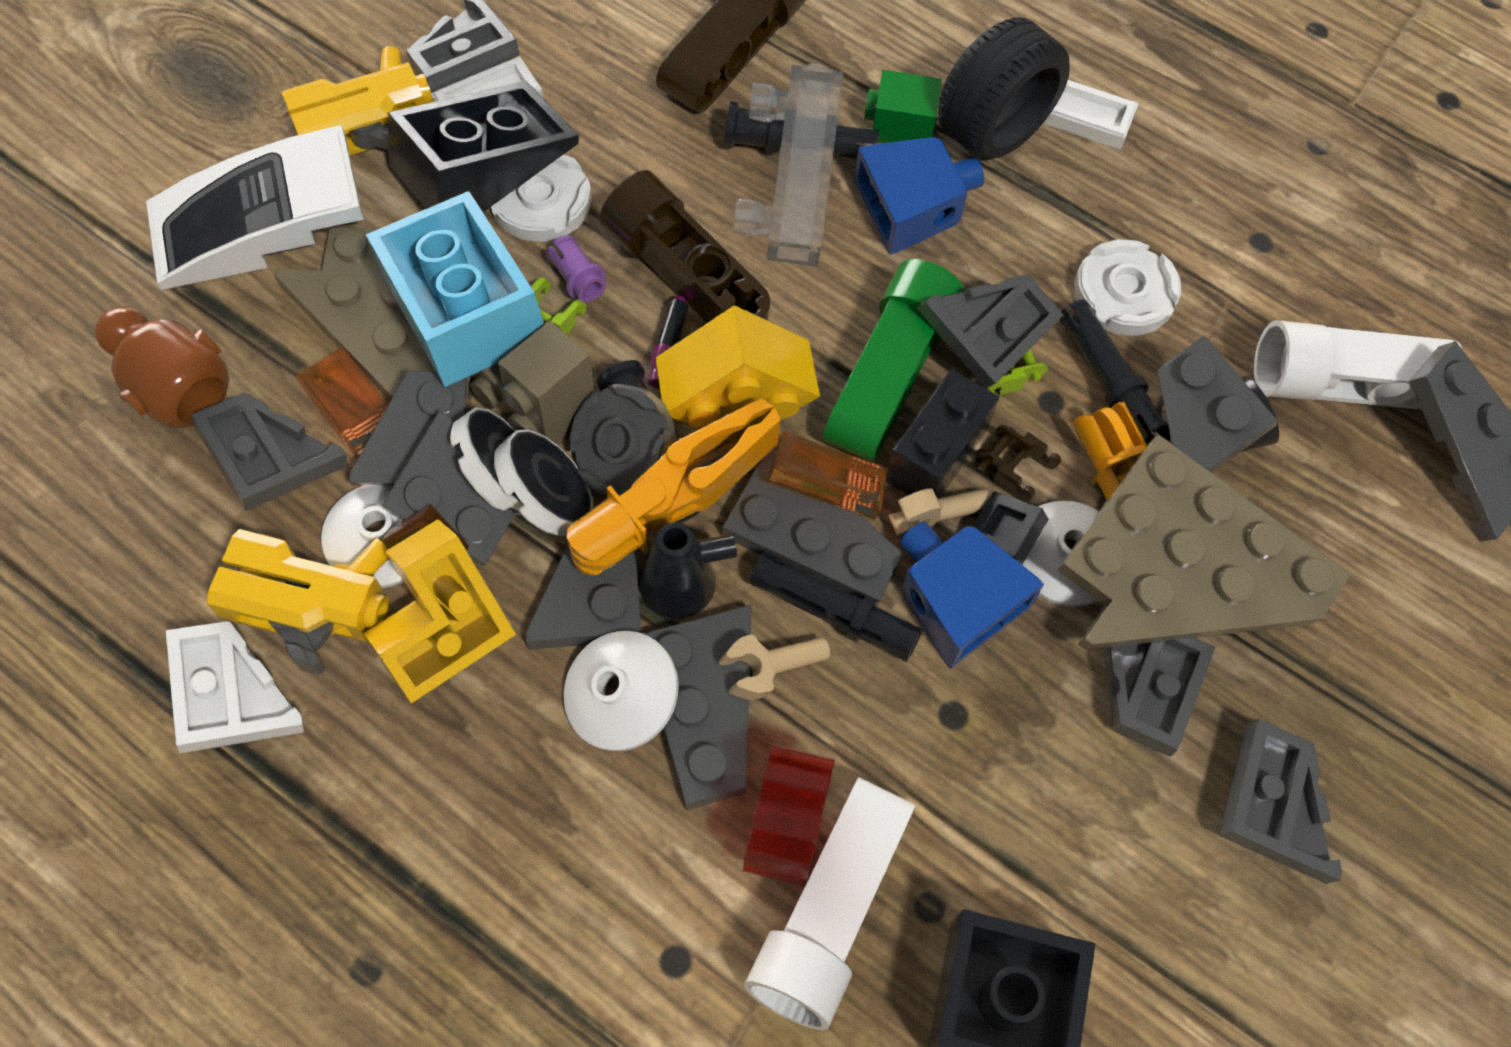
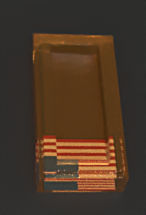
M343 347L296 375L300 386L357 460L388 404Z
M782 431L778 444L775 447L768 482L875 520L882 508L887 468Z

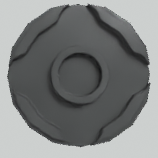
M626 384L610 385L609 388H605L601 392L596 391L587 397L573 418L569 436L570 452L576 455V461L579 466L576 469L583 482L594 492L608 496L607 487L610 485L619 496L631 489L632 484L667 452L669 446L676 442L674 422L665 404L649 390Z

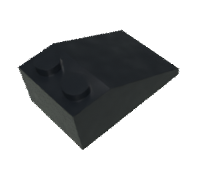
M527 81L388 112L389 165L426 209L469 191L481 211H486L579 143V134Z

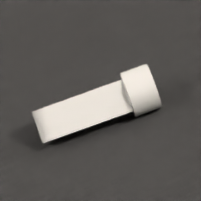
M1275 320L1264 329L1256 348L1254 359L1255 383L1266 397L1307 401L1317 399L1421 409L1410 384V379L1438 346L1454 342V340L1330 328L1318 324Z
M858 777L784 931L773 930L769 932L744 983L745 990L755 1000L776 1014L799 1025L821 1031L829 1029L852 977V971L844 963L912 815L915 804Z

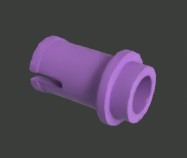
M566 235L555 239L553 242L563 255L560 256L554 247L549 245L546 256L567 282L566 290L572 298L583 302H591L600 297L606 288L605 271L598 264L590 262L573 236Z

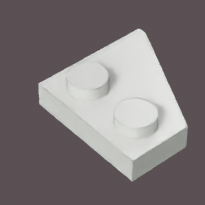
M230 621L166 630L175 737L179 753L304 732L302 716L295 707L292 708L275 685L273 677L260 660L255 659L247 648L245 640Z

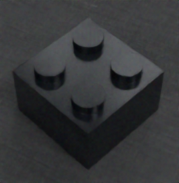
M963 909L951 922L928 1047H1081L1096 943Z

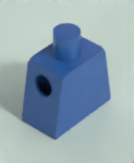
M930 137L859 147L854 182L891 255L955 226L961 220L967 191L983 186L984 172L980 161L976 157L953 163L942 140Z
M922 521L913 526L899 542L902 548L916 562L907 571L901 589L903 596L944 663L950 669L1031 608L1044 586V583L1036 575L975 527L967 526L944 542L926 521Z

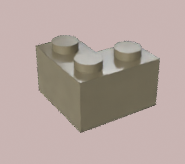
M550 320L497 364L473 374V382L470 383L471 390L479 401L489 409L497 406L508 416V422L515 430L529 429L543 434L558 446L569 438L575 414L584 400L595 392L590 355Z

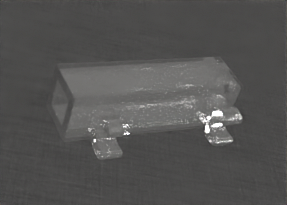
M821 64L792 65L788 91L779 90L772 85L764 83L752 84L749 118L757 121L784 120L773 207L765 206L753 200L737 199L733 232L742 235H769L766 260L818 267L843 71L831 70Z

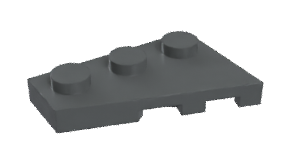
M1454 341L1438 346L1410 379V384L1435 441L1443 445L1447 444L1455 462L1458 473L1451 477L1459 496L1469 495L1479 517L1478 520L1472 523L1479 542L1495 540L1500 537L1511 522V411L1458 343Z
M778 442L777 446L758 463L722 527V536L733 534L736 544L760 555H764V552L767 551L784 560V562L802 569L851 595L853 594L861 599L868 596L878 601V607L903 553L854 509L772 481L771 479L838 503L841 500V497Z
M752 604L644 633L656 640L667 650L673 659L678 674L679 691L677 703L670 720L663 730L686 810L746 793L749 700L731 695L729 689L739 680L750 677V665L743 661H738L731 665H720L718 661L739 638L751 635Z

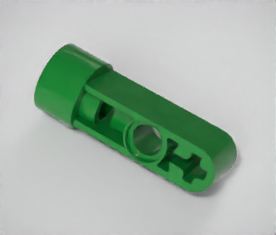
M909 259L899 264L879 303L881 317L829 416L822 441L872 463L875 462L934 343L943 340L918 311L917 307L933 296L941 295V297L964 292L966 290L964 285L954 274L935 263L920 259Z

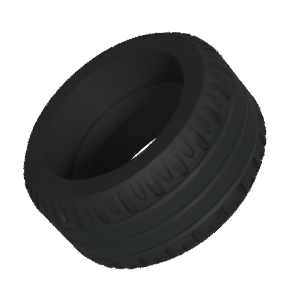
M1016 17L993 25L965 50L950 71L939 98L938 117L941 126L972 155L980 159L1000 158L1011 153L1040 128L1057 105L1069 78V54L1061 43L1029 19Z

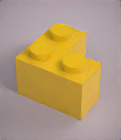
M735 305L656 357L662 402L665 404L671 418L688 423L694 428H703L739 407L746 406L760 398H763L775 407L780 419H785L797 414L801 407L820 397L809 340Z
M435 520L385 551L415 598V601L363 634L410 703L418 700L516 635L459 537L440 520Z

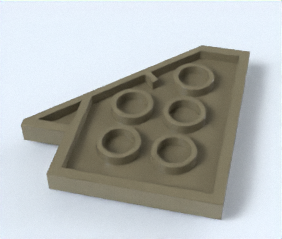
M329 227L322 270L276 269L275 277L282 290L391 401L408 371H436L387 286L368 242L366 234L378 229ZM472 375L467 377L466 413L471 408L472 390L470 383L473 382Z
M1159 434L1148 444L1057 569V571L1104 605L1102 611L1078 643L1085 650L1311 625L1323 619L1351 576V573Z

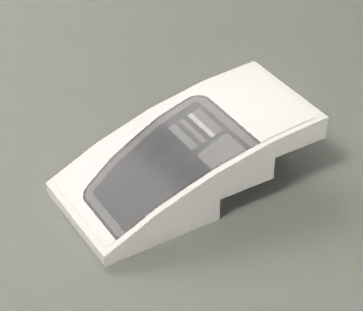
M342 125L289 137L233 156L183 179L146 201L157 284L161 290L268 268L266 254L316 244L313 230L364 220L347 138Z

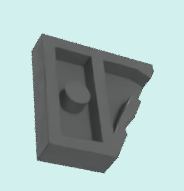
M1029 274L1009 278L994 285L988 283L971 287L964 292L941 297V295L933 296L917 307L918 311L985 388L996 384L1063 316L1062 312Z

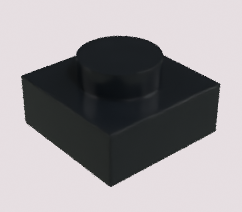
M994 491L973 527L1023 565L1049 518L1043 508Z

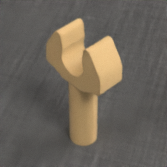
M932 488L925 489L900 499L898 503L902 511L892 513L888 517L896 535L903 537L913 526L922 521H926L930 527H933L937 521L982 512L992 493L988 488L937 498Z
M751 634L739 638L727 649L718 662L720 665H731L738 661H743L751 666L753 677L739 680L729 689V693L743 699L755 700L765 697L774 689L773 677L776 673L828 660L830 648L825 638L820 637L769 651L758 641L755 635Z

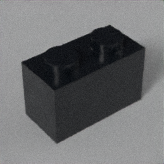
M951 369L893 449L885 482L908 496L915 492L932 488L936 497L941 498L988 430L1000 397Z

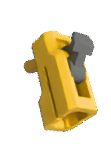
M387 46L382 49L380 71L338 84L320 79L281 91L298 135L342 125L347 138L350 156L376 147L386 149L389 152L388 112L434 102L424 74L415 76L408 62L401 64L402 53L393 46Z
M239 529L232 536L222 561L224 564L239 567L241 570L239 572L219 566L208 590L206 604L220 619L279 634L286 644L285 647L290 658L301 671L321 674L325 671V666L317 650L324 646L330 636L336 634L366 642L367 639L363 633L386 619L389 610V597L385 595L379 582L373 576L389 560L385 552L389 548L376 538L350 566L337 564L332 567L297 558L284 540Z

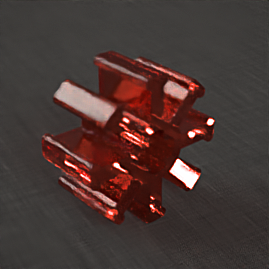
M772 744L758 804L756 805L752 821V830L743 862V872L803 887L806 886L835 759Z

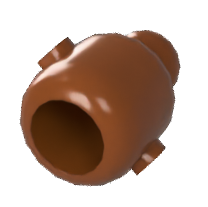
M127 306L114 307L100 317L96 324L95 336L99 346L113 356L111 369L115 383L121 390L118 395L125 403L128 402L139 415L143 416L147 413L165 427L186 428L194 425L191 414L218 404L225 398L230 381L226 364L218 356L221 352L220 348L201 329L191 333L185 326L176 321L156 319L148 322L147 318L140 311Z

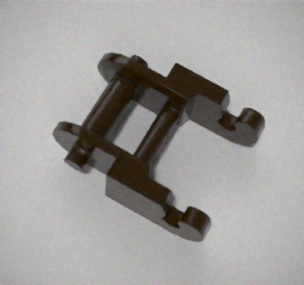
M999 425L995 429V435L998 438L989 450L979 449L975 457L980 463L981 468L987 469L995 475L993 480L995 484L1017 499L1029 502L1035 496V490L1029 485L1022 489L1020 487L1022 477L1014 473V469L1023 458L1028 459L1029 457L1048 469H1055L1061 463V457L1057 453H1053L1050 457L1047 456L1048 445L1031 433L1027 432L1023 437L1013 428ZM1006 447L1016 452V455L1009 463L998 457Z

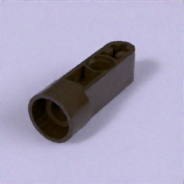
M717 0L665 57L657 73V87L698 113L706 111L779 28L785 26L807 0Z
M649 170L636 172L622 181L612 191L601 209L600 224L632 256L641 257L679 296H683L686 303L706 323L734 305L768 321L770 310L768 291L684 210L683 201L653 172ZM703 276H711L718 280L713 282H705L700 280L699 278Z

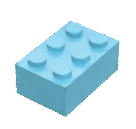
M469 191L366 234L387 286L444 387L497 364L544 325L535 292Z

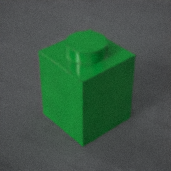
M882 70L879 90L869 89L864 116V120L874 121L872 130L879 129L878 143L932 137L937 115L941 78Z

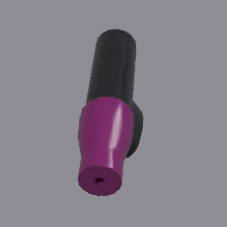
M676 296L669 300L658 340L651 356L648 384L653 388L660 389L656 357L683 340L681 334L689 308L683 296Z

